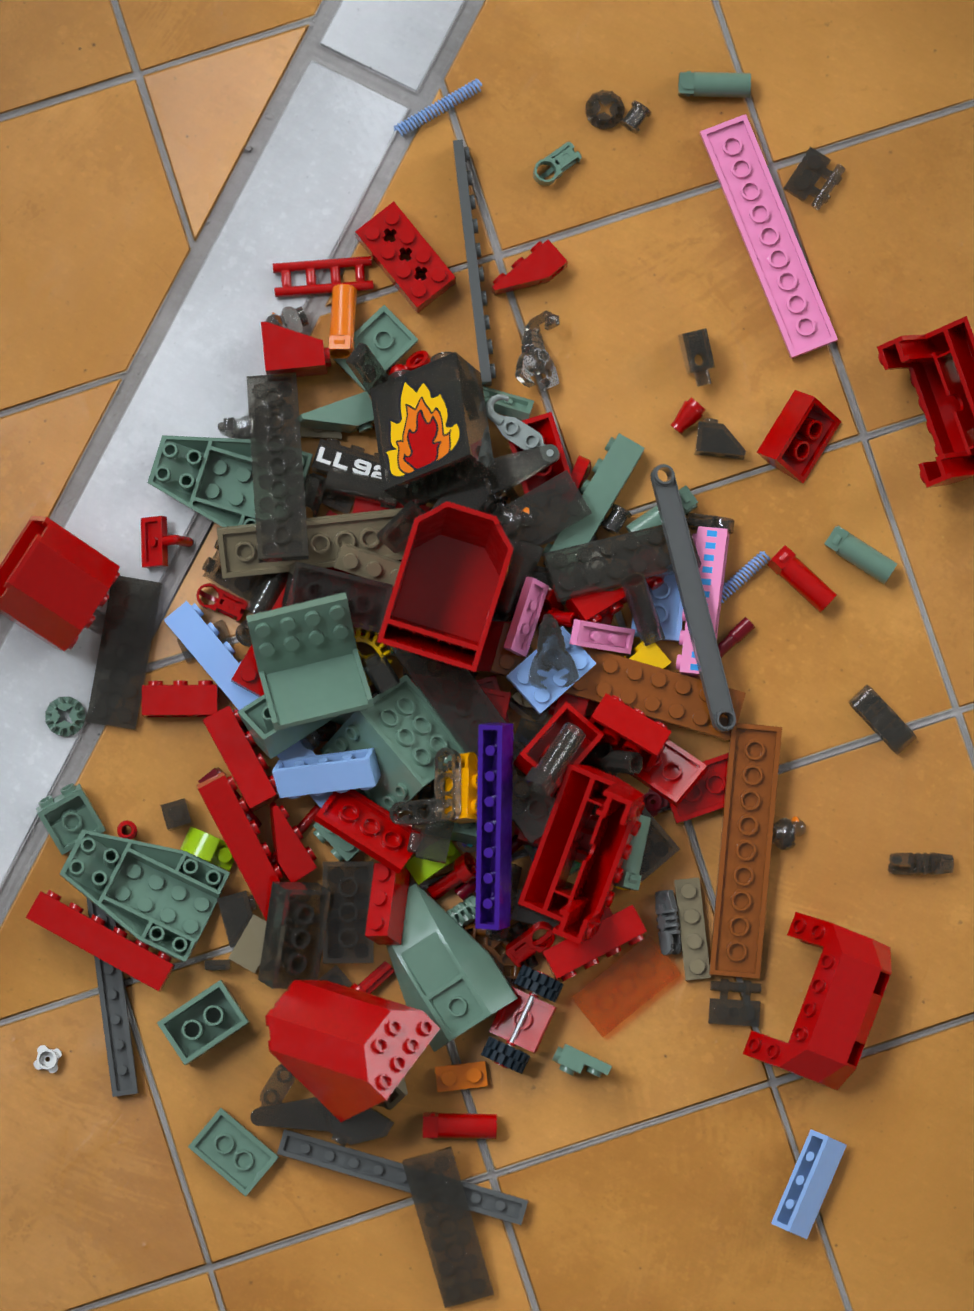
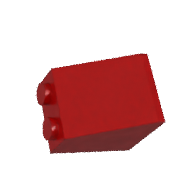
M266 321L261 322L265 371L268 380L327 374V367H331V356L329 347H324L323 340Z

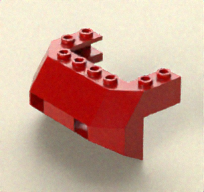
M967 316L927 334L903 335L877 346L878 358L885 370L909 369L911 384L916 389L919 397L918 404L921 410L924 411L927 429L934 439L935 452L937 454V457H935L936 461L918 464L920 478L926 485V488L951 485L974 477V335Z
M569 763L518 904L560 921L553 928L552 933L575 943L581 944L586 939H590L592 934L596 935L601 924L600 919L606 907H610L616 893L613 892L615 883H619L623 876L624 869L621 868L624 859L628 860L632 852L631 839L633 836H637L641 828L642 822H639V818L645 805L643 802L644 794L618 777L588 765ZM595 804L601 806L596 811L599 817L592 815ZM574 861H577L582 865L575 884L567 882Z
M795 912L787 936L799 939L800 942L823 949L789 1042L786 1043L751 1030L743 1054L825 1087L838 1090L856 1070L892 973L891 949L889 946L834 923Z

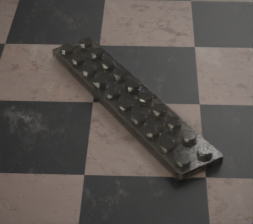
M387 645L463 752H474L478 758V724L506 722L469 670ZM513 733L514 763L524 747ZM513 764L512 820L531 845L542 837L557 793L551 797Z

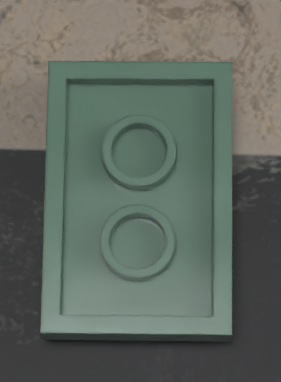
M383 305L354 333V353L352 359L333 360L366 392L419 340Z
M223 1108L218 1110L188 1146V1148L245 1196L249 1194L279 1158L277 1154Z

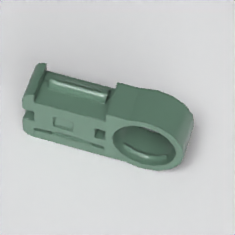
M566 142L546 158L536 163L533 177L538 184L549 186L562 176L564 171L573 166L576 161L579 163L582 156L578 151H574V145L571 142ZM539 166H550V168L540 176L537 174V169ZM554 171L555 174L551 179H544Z

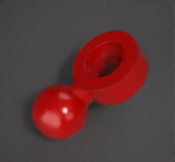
M417 351L407 359L405 365H393L389 370V377L394 383H403L405 376L408 378L409 373L423 375L430 370L432 359L426 351Z

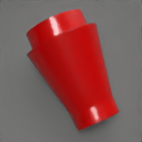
M690 397L688 401H684L671 426L682 435L686 429L703 417L702 414L706 409Z

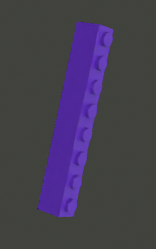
M489 722L478 724L475 929L501 930L510 927L514 723Z

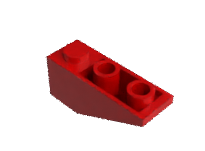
M549 239L544 243L540 241L531 248V254L525 259L521 257L512 264L511 267L513 269L506 275L501 273L492 282L494 284L492 286V293L499 295L548 283L567 267L568 261Z
M272 802L269 804L275 861L288 881L293 884L317 868L314 863L317 857L309 846L305 848L300 840L304 837L296 825L291 827L287 819L290 818V815L284 806L280 805L278 807L276 803Z

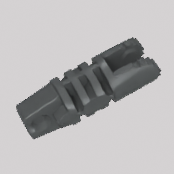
M663 890L655 893V913L657 915L656 921L658 922L657 929H659V945L661 954L665 956L671 953L674 955L680 954L682 949L681 935L678 928L680 926L678 923L679 917L677 916L678 909L673 890Z

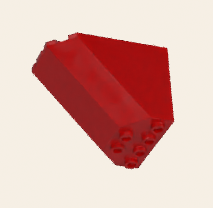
M327 980L292 981L288 986V990L280 996L274 1007L265 1015L266 1026L269 1027L270 1040L268 1041L269 1052L340 1122L386 1101L440 1030L422 1010Z

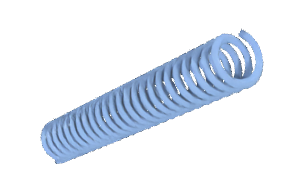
M475 78V81L472 80L471 83L468 82V85L465 84L461 89L458 88V91L451 92V94H448V97L445 96L438 100V103L434 102V104L424 108V110L421 109V112L414 113V116L411 115V118L408 117L407 120L404 119V122L401 121V123L394 125V130H398L403 137L402 129L404 134L407 135L405 128L408 133H410L409 127L414 131L411 123L417 129L415 122L418 127L421 126L419 121L424 125L421 117L425 123H427L425 116L428 121H431L429 115L434 119L431 111L435 117H437L435 110L438 115H441L439 109L444 114L441 105L445 111H447L445 104L451 110L449 103L454 108L451 99L456 106L458 104L455 98L461 104L459 97L464 102L461 93L467 100L465 92L471 98L468 89L472 96H474L471 87L478 94L475 86L481 92L478 83L480 86H482V83Z
M759 551V554H756V557L754 556L748 562V565L745 564L742 570L736 572L733 578L730 577V580L724 583L723 593L728 598L733 593L727 586L735 593L736 590H739L733 581L739 587H742L736 578L744 585L745 583L739 576L745 582H747V579L742 573L750 579V576L753 577V574L748 568L756 574V571L759 572V569L754 563L760 569H762V566H765L759 557L768 564V561L771 559L765 554V551Z

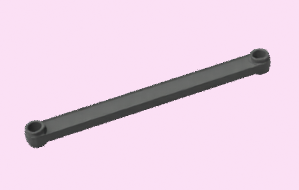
M660 464L650 474L651 483L711 722L717 731L726 732L735 726L736 716L675 473L669 465ZM658 470L666 473V482L658 478ZM721 714L726 715L728 718V725L726 727L722 726L719 722Z

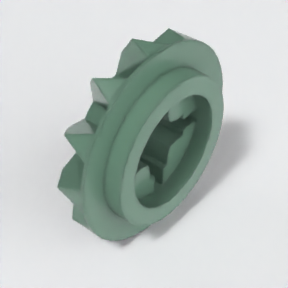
M58 697L50 702L45 711L47 726L53 733L59 736L76 734L85 722V710L82 704L72 697ZM60 709L64 712L71 710L69 717L73 723L71 724L64 720L57 724L61 718L57 710Z

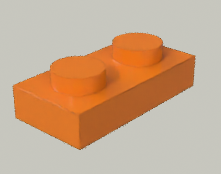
M485 1061L435 1067L438 1092L488 1086Z

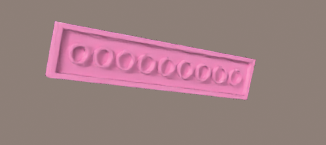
M747 115L739 116L700 131L701 139L790 358L793 359L837 342L838 338Z

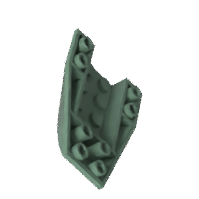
M162 435L147 483L221 527L294 520L297 517L307 485L313 454L267 440Z
M82 829L59 875L140 942L186 963L218 903L230 872L183 850Z
M417 883L408 888L401 945H386L406 1006L422 1010L440 1028L429 1043L435 1052L490 1015L512 1003L518 997L491 954Z

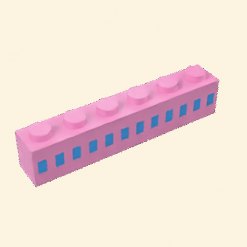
M698 526L697 534L693 533L692 545L695 549V557L717 641L730 535L728 529ZM684 610L682 613V621H686ZM686 622L685 630L680 631L679 645H683L682 655H677L676 669L680 670V674L701 679Z

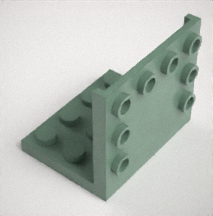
M345 592L246 616L257 669L274 731L374 707L373 698L357 650Z
M407 675L373 698L374 707L355 711L320 749L322 754L374 748L381 772L379 781L371 789L361 790L358 788L354 790L395 816L426 785L454 765L456 754L471 752Z

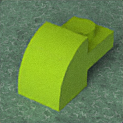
M190 826L180 850L230 871L234 858L225 841Z
M441 839L410 859L406 867L419 885L455 862L461 854L451 840Z

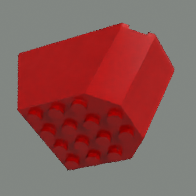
M446 501L414 519L377 642L476 672L514 549L497 516Z
M31 516L0 564V614L55 649L64 652L67 649L71 650L79 638L78 635L84 628L89 629L94 622L96 616L93 614L97 607L102 608L110 596L107 592L118 579L120 566L46 516Z

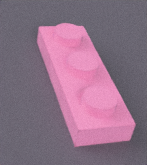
M526 577L503 647L522 657H527L549 588L548 585L534 577Z
M574 619L569 644L631 654L635 629Z

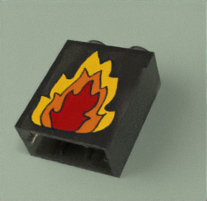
M438 353L430 359V363L411 371H396L389 375L388 381L370 388L383 491L407 509L419 507L496 475L481 373L458 353Z

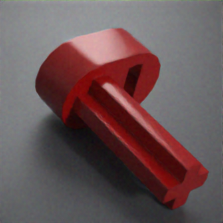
M468 852L460 855L454 862V870L427 888L430 896L437 900L460 883L464 882L467 884L475 879L476 860Z
M385 960L358 985L354 983L349 988L371 994L395 970Z

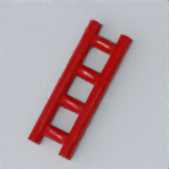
M371 256L273 263V273H281L282 287L274 288L275 297L332 293L333 287L339 284L352 285L357 291L374 290L373 280H365L364 266H372ZM355 267L356 281L341 282L340 268ZM330 269L331 283L316 284L315 270ZM305 271L306 285L292 286L291 272Z

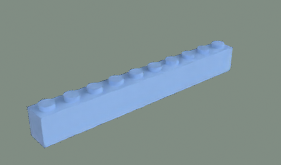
M187 601L184 602L164 619L165 623L235 707L241 710L259 698L231 682L242 661L238 663L233 657V654L236 652L227 641L222 643L217 636L220 632L211 622L206 624L201 617L204 613L195 603L190 605ZM306 736L278 754L277 757L282 760L316 755L313 752L316 747ZM326 792L320 796L309 795L321 808L333 792Z

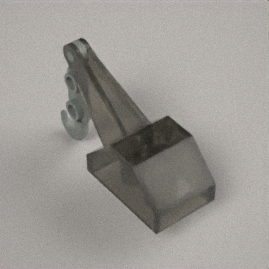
M504 394L494 395L486 403L485 412L487 417L495 423L507 440L524 451L486 460L471 450L432 509L448 501L493 515L497 508V497L556 463L560 458V451L553 444L545 445L542 435L519 419L496 413L494 411V404L498 400L508 401L509 397Z

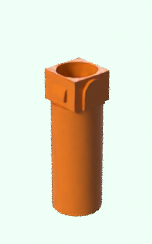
M339 284L334 286L332 290L329 334L331 359H352L354 353L357 289L352 285Z

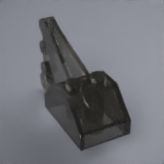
M282 1064L276 1067L260 1094L261 1106L254 1109L250 1115L251 1122L256 1126L329 1131L333 1134L331 1139L342 1146H345L347 1143L353 1145L385 1137L395 1123L373 1108H369L340 1122L316 1097L282 1103L296 1080Z

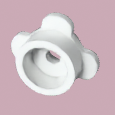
M45 1045L39 1046L34 1067L37 1070L46 1069L50 1073L57 1072L58 1059L62 1056V1052L57 1048L52 1050L48 1049ZM46 1057H50L49 1062L45 1060Z

